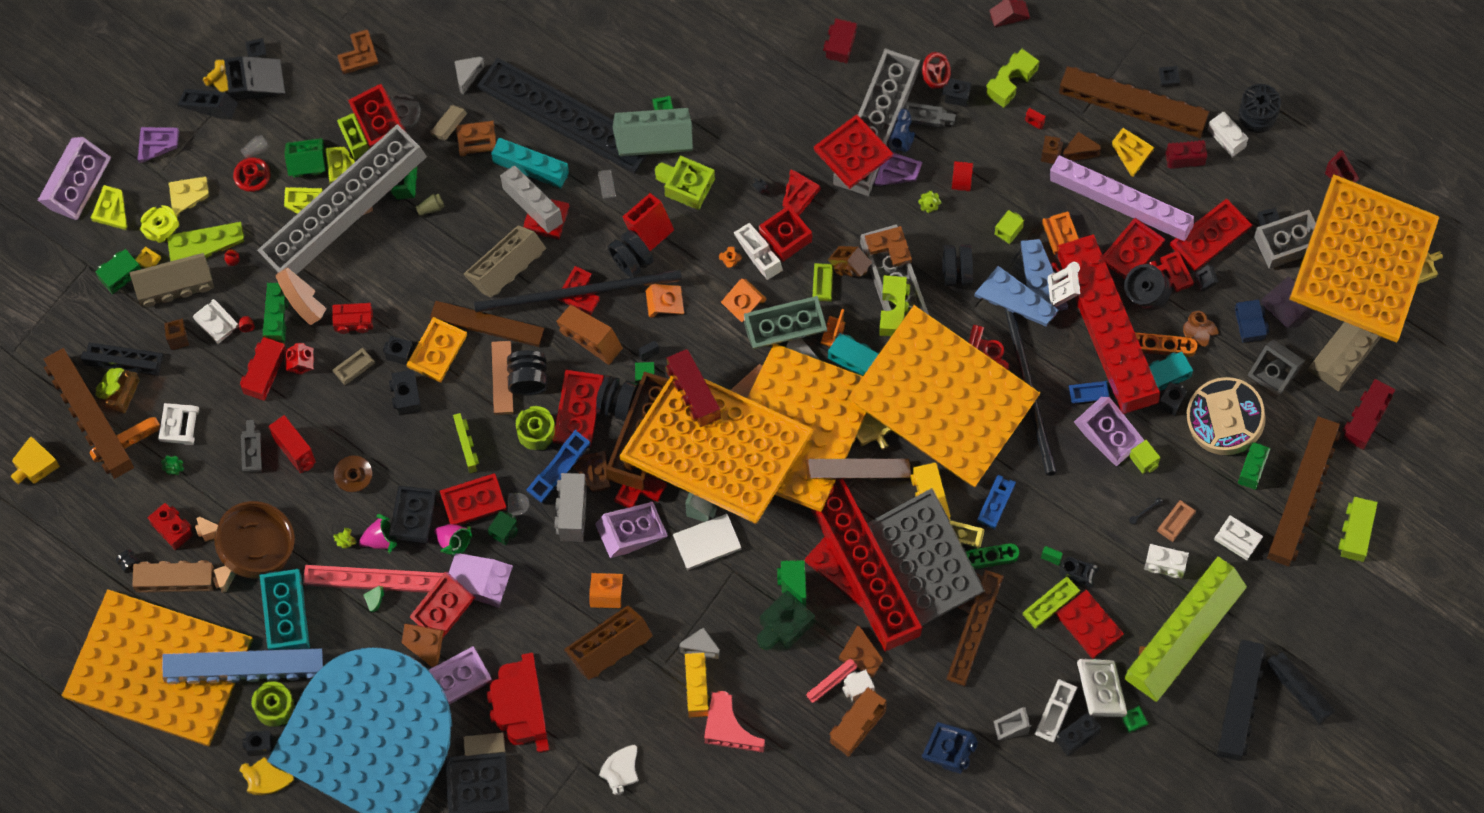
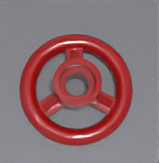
M933 52L925 58L922 72L925 82L931 88L940 89L944 87V84L948 83L951 69L948 59L942 53ZM933 58L941 59L938 64H929ZM945 67V76L941 81V69Z
M252 157L238 163L233 177L239 188L244 191L254 192L267 185L271 172L265 161ZM254 163L261 165L264 170H258L257 165ZM242 167L246 177L244 184L239 178V172ZM257 177H264L263 181L258 185L250 186L252 180H255Z

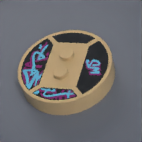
M1224 377L1211 380L1203 384L1193 394L1188 404L1187 422L1190 432L1195 441L1211 453L1233 455L1243 452L1251 447L1252 442L1255 443L1260 438L1264 430L1266 416L1262 399L1250 384L1240 379Z

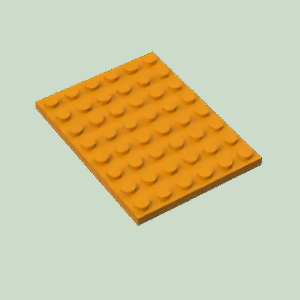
M1333 175L1289 300L1397 343L1439 216Z
M913 305L852 391L848 400L975 488L1038 398L1040 392Z
M773 344L747 399L813 429L812 435L775 495L821 512L836 479H807L805 460L847 458L867 415V412L848 400V397L863 376L777 344Z
M671 376L620 454V460L757 524L812 435L813 429L707 379L704 380L720 407L721 419L699 427L697 421L693 422L690 416L691 410L689 406L685 407L681 398L683 395L681 391L677 392L673 384L675 380Z
M107 589L62 697L209 747L236 682L231 683L227 682V680H219L218 683L199 681L197 684H189L187 681H180L179 684L175 685L167 684V682H163L162 654L249 651L253 638Z

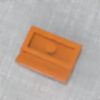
M1069 212L1057 214L1048 219H1042L1054 255L1058 253V245L1079 239Z

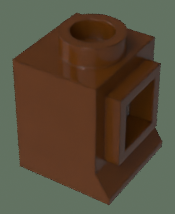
M1045 136L1041 162L1054 164L1057 157L1061 156L1063 142H1060L1061 138Z

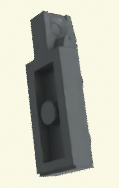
M908 102L905 104V109L909 111L911 123L934 127L954 126L956 115L947 113V110H943V107Z
M246 420V431H242L241 434L243 473L262 472L260 430H256L254 420Z

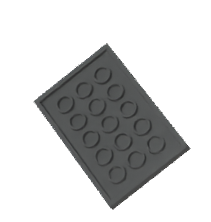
M933 488L867 523L921 626L985 592Z

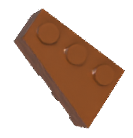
M572 305L556 321L560 327L559 331L564 336H569L608 365L623 349L611 327Z
M867 687L856 700L851 710H848L843 716L840 725H836L830 732V743L849 757L885 714L886 700Z

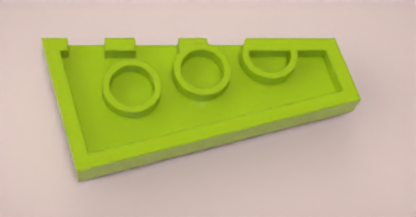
M241 222L172 234L167 237L170 261L204 253L207 258L217 251H224L245 242Z

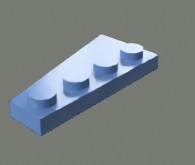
M1040 239L1021 241L1026 287L1051 304L1048 276L1054 272ZM1067 302L1057 307L1054 306L1058 310L1068 309Z
M999 266L996 267L974 295L977 298L988 300L989 303L996 306L999 305L1007 308L1010 312L1021 314L1025 318L1047 326L1058 313V309Z

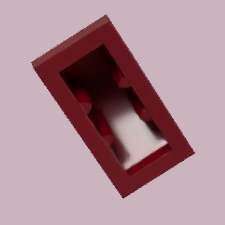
M1003 0L989 11L994 27L1030 19L1026 3L1021 0Z
M1340 150L1328 162L1325 174L1330 179L1333 175H1337L1354 183L1359 180L1343 150Z

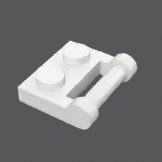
M1072 262L1065 269L1048 276L1052 306L1057 307L1080 294L1078 280L1080 266L1077 262Z
M164 403L159 441L194 445L193 433L196 415L199 414V407ZM188 413L185 436L180 435L183 414Z

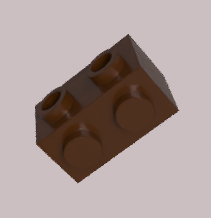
M838 246L828 259L834 266L835 272L841 276H862L867 273L868 267L872 264L871 260L859 247Z

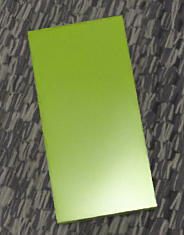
M814 263L813 297L818 296L819 301H831L832 264Z

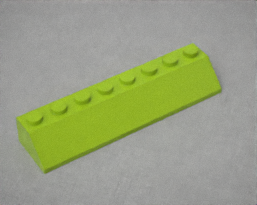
M1220 557L1215 559L1128 669L1125 680L1158 702L1247 586L1233 566Z

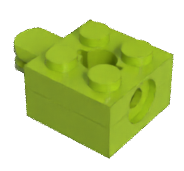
M682 156L679 157L675 167L660 163L655 168L656 180L665 183V196L697 210L700 209L715 180L714 169Z

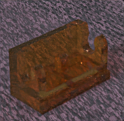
M127 370L122 372L117 381L121 387L109 399H106V408L126 413L140 381L137 373Z

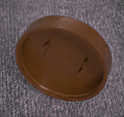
M248 501L239 503L225 512L216 529L214 541L216 552L228 569L243 577L260 578L261 574L275 573L285 566L292 553L295 538L290 521L279 509L267 503Z

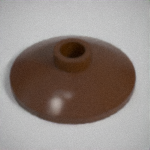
M360 456L345 457L337 463L334 469L336 484L346 492H359L365 489L372 479L371 465ZM352 474L357 475V478L352 479L350 477Z

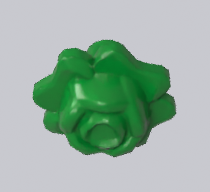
M166 456L165 459L161 460L162 470L166 471L168 475H179L184 470L182 466L183 461L178 460L177 456Z

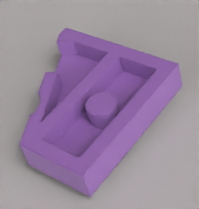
M141 127L138 162L143 163L178 147V128Z
M893 153V157L881 165L874 184L882 186L916 181L922 162Z

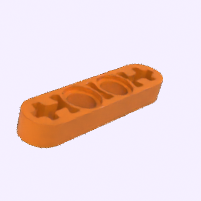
M1135 332L1138 342L1140 339H1143L1141 343L1143 353L1170 355L1183 352L1185 357H1191L1197 350V342L1193 338ZM1153 340L1156 345L1153 348H1149L1145 345V341ZM1170 341L1175 347L1171 350L1166 349L1164 343ZM1178 343H1181L1180 350H1177ZM1186 344H1190V351L1187 350Z
M151 417L116 436L125 449L157 432L161 425L156 417ZM94 447V448L90 451V455H91L93 461H94V462L103 461L102 459H101V460H98V459H97L96 455H95L94 452H93V450L96 449V448Z

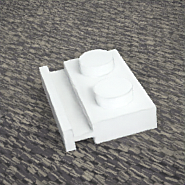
M214 299L209 305H205L193 315L194 320L217 344L228 337L234 329L239 328L235 320Z
M1229 516L1214 540L1245 560H1248L1263 536L1234 517Z

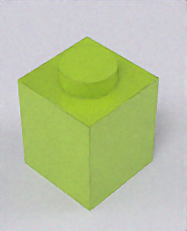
M1008 210L995 226V235L1011 244L1022 230L1024 220L1018 213H1012Z
M1147 440L1131 449L1129 457L1142 474H1145L1147 471L1152 472L1159 466L1160 456Z

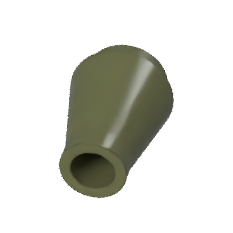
M438 193L436 195L432 194L417 205L416 209L419 215L422 216L442 211L441 209L445 205Z

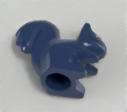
M904 108L899 111L898 121L888 139L892 153L896 149L906 153L913 143L915 132H909L911 115Z

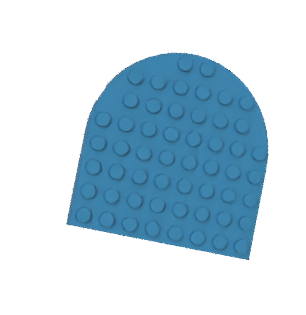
M365 648L350 651L326 664L309 682L267 762L360 813H418L445 761L450 746L452 721L446 695L430 671L408 655L383 648Z

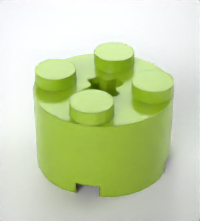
M532 406L520 412L516 419L519 442L531 450H545L553 442L555 424L552 415L547 409L540 406Z
M267 682L256 690L252 696V707L260 722L272 727L288 723L295 706L289 690L284 685L278 682Z

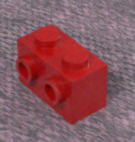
M164 503L147 518L158 533L174 550H177L193 536L190 530L192 526L186 519L181 520L178 517L180 513L174 506L169 507Z

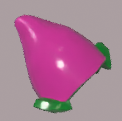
M377 514L378 519L366 529L359 540V545L374 549H388V552L391 553L397 542L396 540L389 539L391 524L388 520L390 519Z
M450 524L437 527L434 530L438 542L443 548L440 552L455 556V553L462 554L472 537L470 526L464 528L459 525Z

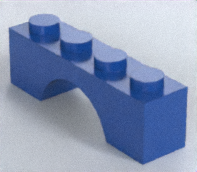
M574 430L554 459L535 478L526 491L543 504L557 487V481L561 480V473H568L591 445L590 441Z

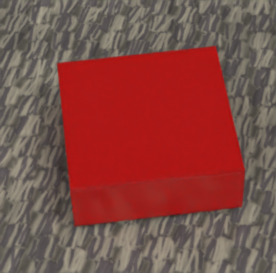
M1029 108L1026 112L1025 122L1038 129H1042L1046 116Z

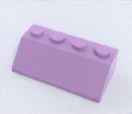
M84 137L71 138L38 201L56 213L78 220L111 157Z

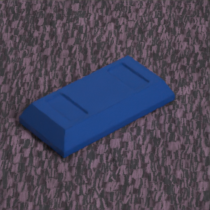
M1107 381L1069 385L1072 404L1097 401L1100 397H1110Z

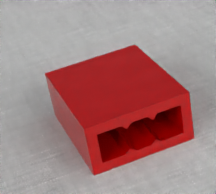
M651 193L622 216L628 230L630 229L636 233L648 247L649 251L674 231L662 201Z
M283 415L269 425L274 441L300 473L310 470L316 463L312 450L286 416Z

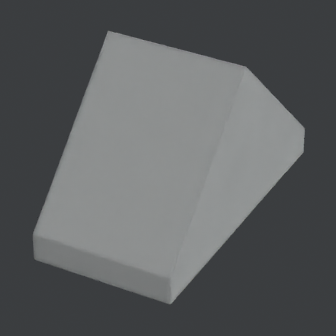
M482 57L455 61L460 93L464 94L484 69L485 65Z
M704 628L680 643V653H705V657L719 659V649Z
M1024 707L994 721L998 740L1028 735L1030 725Z

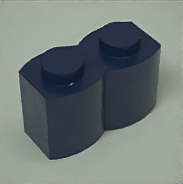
M1259 300L1236 303L1235 313L1242 343L1264 340L1267 333H1269L1268 323L1264 322L1263 316H1265L1264 305H1260Z

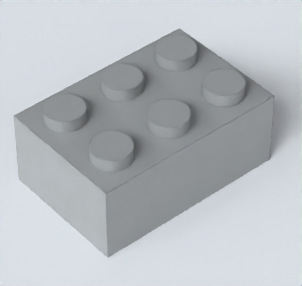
M1310 210L1257 227L1254 237L1269 269L1304 257L1316 224Z
M561 473V480L557 481L556 535L560 536V541L584 542L587 495L585 474Z

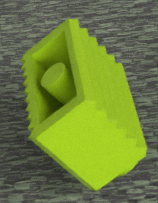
M352 113L338 119L337 122L353 158L358 159L370 148L355 114Z

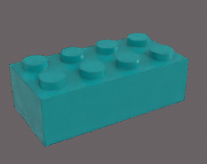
M299 569L261 574L260 583L268 650L310 649L302 576Z

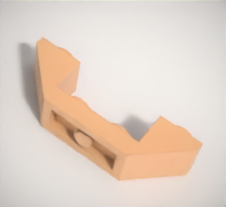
M201 517L196 518L198 525L195 528L198 536H203L205 542L215 539L218 525ZM223 566L214 570L216 576L213 577L216 588L220 587L222 593H225L236 573Z

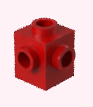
M296 343L294 346L286 349L287 371L302 375L313 370L314 356L312 347H308L304 343Z

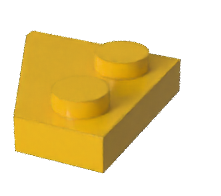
M1122 128L1112 142L1114 149L1132 177H1134L1154 150L1153 146Z

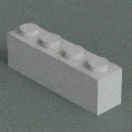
M516 166L500 175L503 190L547 233L563 223L560 209Z

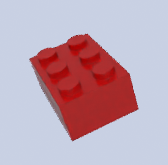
M382 84L348 100L370 148L397 124L405 131L393 103Z

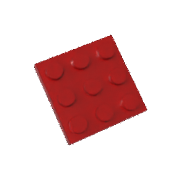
M855 115L814 146V151L849 189L893 157L891 150L858 115Z

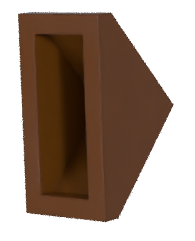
M1078 132L1064 149L1062 157L1070 161L1100 157L1101 147Z
M183 318L164 323L166 340L171 350L190 346Z

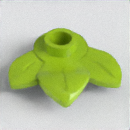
M111 368L104 375L102 382L96 387V396L98 398L107 399L121 387L117 381L124 369Z

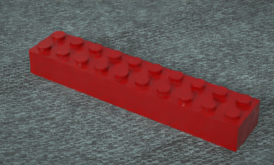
M1094 234L1058 245V259L1063 269L1072 262H1077L1080 266L1078 272L1080 294L1074 298L1122 414L1159 403V389Z
M836 479L822 511L819 512L811 508L810 510L886 652L920 637L922 626L843 479Z

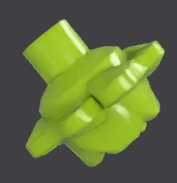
M933 191L922 194V199L918 201L921 205V210H926L927 213L938 210V205L941 204L938 193H933Z
M344 528L343 533L334 534L333 537L337 542V546L346 549L357 543L356 539L350 535L351 529Z

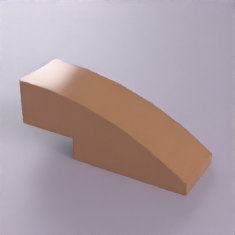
M288 267L277 273V281L297 313L309 325L320 320L327 308L313 297L315 290Z

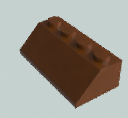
M626 606L564 650L581 674L590 680L597 677L607 667L613 666L623 656L629 655L639 645L645 644L653 635L644 619L630 606Z

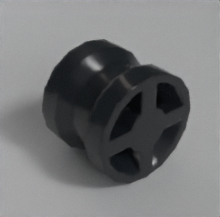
M131 549L123 551L115 560L118 565L122 566L125 574L133 571L134 564L140 563V560L134 557Z

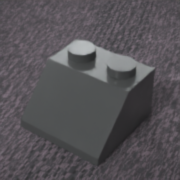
M1272 340L1264 347L1248 376L1277 396H1280L1296 376L1305 360L1275 340Z

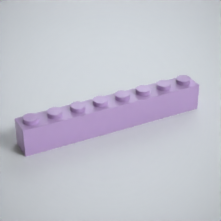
M1058 156L1050 169V181L1127 216L1136 218L1180 240L1185 241L1193 228L1194 216L1064 157Z

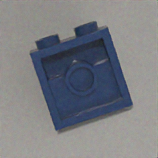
M937 722L922 758L925 761L941 765L946 770L961 774L963 769L966 770L969 766L970 760L968 757L970 753L974 752L977 748L976 737L972 732Z

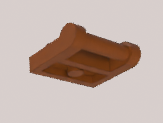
M493 121L457 126L460 157L471 153L493 151L496 145ZM489 141H490V144H483V145H475V146H467V147H465L466 144H474V143H481V142H489Z

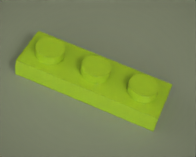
M461 413L455 414L453 417L469 473L477 472L476 465L479 462L476 453L472 454L471 447H474L471 436L467 437L466 430H469L467 420L462 419Z
M1065 577L1027 608L1022 615L1036 629L1079 594L1080 590L1068 577Z

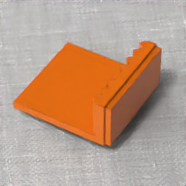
M741 279L721 303L743 322L744 314L752 312L759 302L764 303L767 298L747 279Z
M651 284L646 289L649 317L654 318L658 313L684 314L681 286Z
M844 309L841 310L839 318L829 316L826 324L827 332L823 333L821 340L822 345L831 347L839 333L843 334L846 323L844 322Z
M592 573L589 595L590 607L621 608L623 574Z

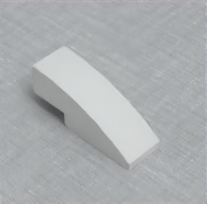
M750 223L734 232L747 255L767 280L783 271L780 260L770 250L769 244Z
M1058 679L1035 735L1054 742L1076 692V686Z

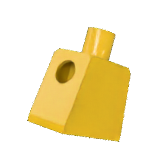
M30 437L13 458L12 462L17 470L10 477L17 484L21 483L26 477L34 484L60 466L49 452L33 437Z

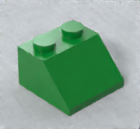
M323 138L286 143L285 161L288 176L301 177L308 173L318 175L325 171Z
M805 560L781 561V568H777L778 586H782V593L801 610H806Z

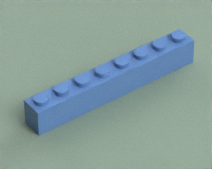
M322 649L162 654L163 682H167L170 685L179 684L180 681L197 684L199 681L218 683L219 680H227V682L234 683L239 682V679L256 682L259 679L278 681L279 678L298 680L299 677H307V679L312 680L316 673L323 668Z

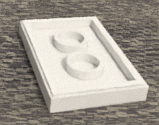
M727 514L673 534L687 570L742 550Z
M1080 659L1077 664L1089 714L1093 716L1124 717L1127 714L1115 661Z

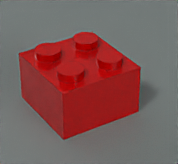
M790 205L759 225V234L769 244L770 249L781 262L812 242L811 230Z

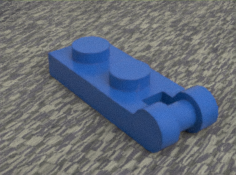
M997 475L977 519L978 523L992 529L996 528L1016 484L1013 480L1003 479L1004 477L1001 475ZM1002 486L1006 488V490L1003 491L999 489V487Z

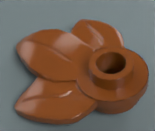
M1202 311L1192 312L1183 327L1186 338L1193 337L1197 344L1204 347L1209 343L1210 335H1218L1216 325L1212 321L1207 320V316Z

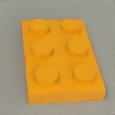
M433 317L406 364L407 367L441 383L466 339L467 332Z

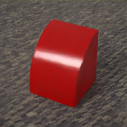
M954 161L952 190L970 191L973 163Z

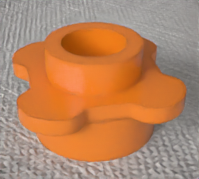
M728 247L727 251L719 254V259L723 260V263L728 268L735 266L742 258L740 254L735 252L734 247Z

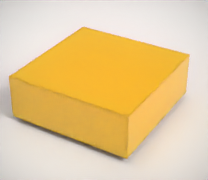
M144 247L135 260L140 267L145 269L156 266L161 260V256Z

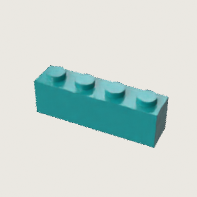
M501 138L498 139L491 153L493 163L508 169L516 166L524 175L558 188H562L569 173L567 163Z
M839 333L828 350V359L861 376H864L879 355V353L871 350L868 345L860 344L851 336Z
M1183 352L1172 353L1165 360H1157L1149 365L1159 392L1166 390L1170 382L1179 384L1191 378L1193 369Z

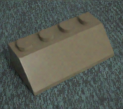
M517 226L464 273V276L484 295L489 297L496 296L500 293L501 288L515 279L519 272L527 269L529 263L539 258L546 247L534 231Z
M204 253L130 272L141 307H152L156 303L170 302L175 298L189 297L193 293H203L215 288Z
M1344 322L1307 370L1339 392L1380 340L1381 336Z

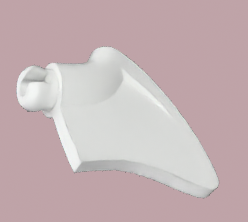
M635 745L615 752L602 766L599 776L609 782L614 795L622 794L624 792L623 786L638 782L634 768L637 747Z

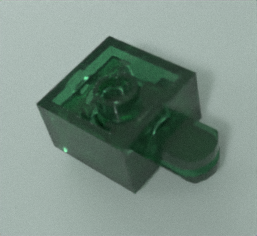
M786 590L759 617L760 625L764 629L757 635V644L762 650L768 651L779 641L788 650L815 624V615Z

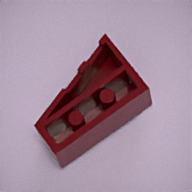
M1374 379L1369 390L1364 391L1360 399L1362 401L1360 407H1355L1351 415L1354 417L1353 420L1346 423L1343 432H1345L1343 440L1364 450L1388 408L1396 389Z

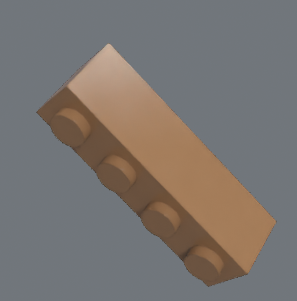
M205 560L198 561V563H190L188 561L170 563L168 561H161L159 564H151L144 561L134 564L133 588L136 593L214 591L213 577L215 569L212 563Z

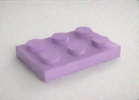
M474 647L429 670L441 685L448 704L492 682Z

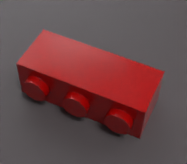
M263 337L261 343L258 342L255 348L256 354L249 361L248 372L246 376L242 377L240 386L243 394L265 401L285 357L286 347L283 343Z

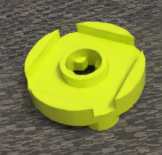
M153 207L142 216L140 228L146 238L161 243L178 228L179 222L176 214L170 207Z

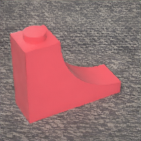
M724 691L712 692L704 736L705 743L764 752L765 739L749 734L735 719L732 711V695Z

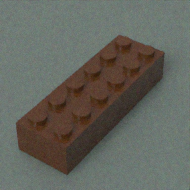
M648 372L643 373L608 463L606 480L644 490L650 473L620 460V454L669 379Z

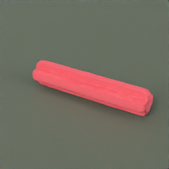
M852 659L846 661L808 692V699L815 703L857 668L855 662Z

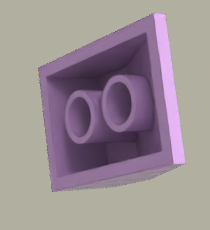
M1100 397L1074 421L1082 433L1115 466H1118L1130 455L1131 449L1144 441L1110 397Z
M653 502L605 513L595 523L610 558L628 554L668 536Z
M455 553L449 574L475 597L474 600L499 608L513 566L494 559Z

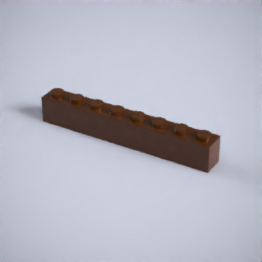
M1067 66L1060 84L1059 94L1200 139L1209 115V111L1202 107H1193L1183 101H1175L1164 95L1153 94L1149 90H1140L1130 84L1124 85L1114 79H1105L1095 73L1083 72L1076 67L1071 68Z
M62 348L44 358L47 365L44 367L49 377L53 375L54 380L52 383L57 391L61 389L63 392L60 396L65 405L70 404L71 407L68 410L72 417L79 419L76 423L81 432L86 431L88 434L85 438L90 446H95L96 449L93 452L97 459L104 461L102 467L106 474L111 473L112 477L116 479L134 469L135 467L65 349Z
M1317 417L1267 559L1288 567L1291 561H1296L1299 552L1295 550L1297 543L1302 544L1305 533H1302V529L1304 526L1308 527L1311 516L1308 515L1309 510H1314L1317 499L1314 498L1315 493H1320L1323 482L1320 481L1321 476H1326L1329 465L1326 464L1327 459H1332L1335 448L1332 447L1333 442H1338L1341 431H1338L1339 423Z

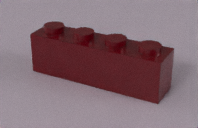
M688 349L667 357L666 372L669 377L672 376L675 380L673 384L677 392L681 391L683 395L681 396L685 407L689 406L693 422L697 421L699 427H703L721 419L720 407Z

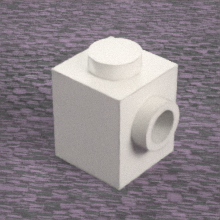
M864 670L847 675L842 689L847 698L850 697L852 702H855L867 687L874 691V685L867 671Z

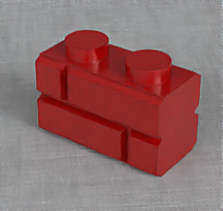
M371 303L333 305L334 331L340 334H347L349 331L357 330L359 333H366L368 330H373Z

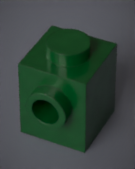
M501 511L488 528L489 536L503 545H506L509 539L514 538L518 532L516 517L508 512L505 514Z

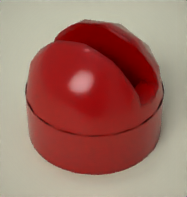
M228 250L224 255V259L227 265L235 266L239 263L240 256L237 251Z
M244 316L239 320L241 332H251L254 330V321L251 317Z

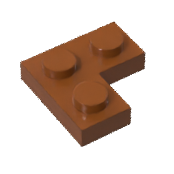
M368 29L350 34L354 51L337 55L343 74L378 64Z
M901 226L865 235V242L870 255L888 251L893 267L912 263Z

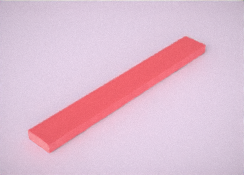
M305 565L303 584L304 586L374 589L377 586H382L383 590L429 593L444 573Z

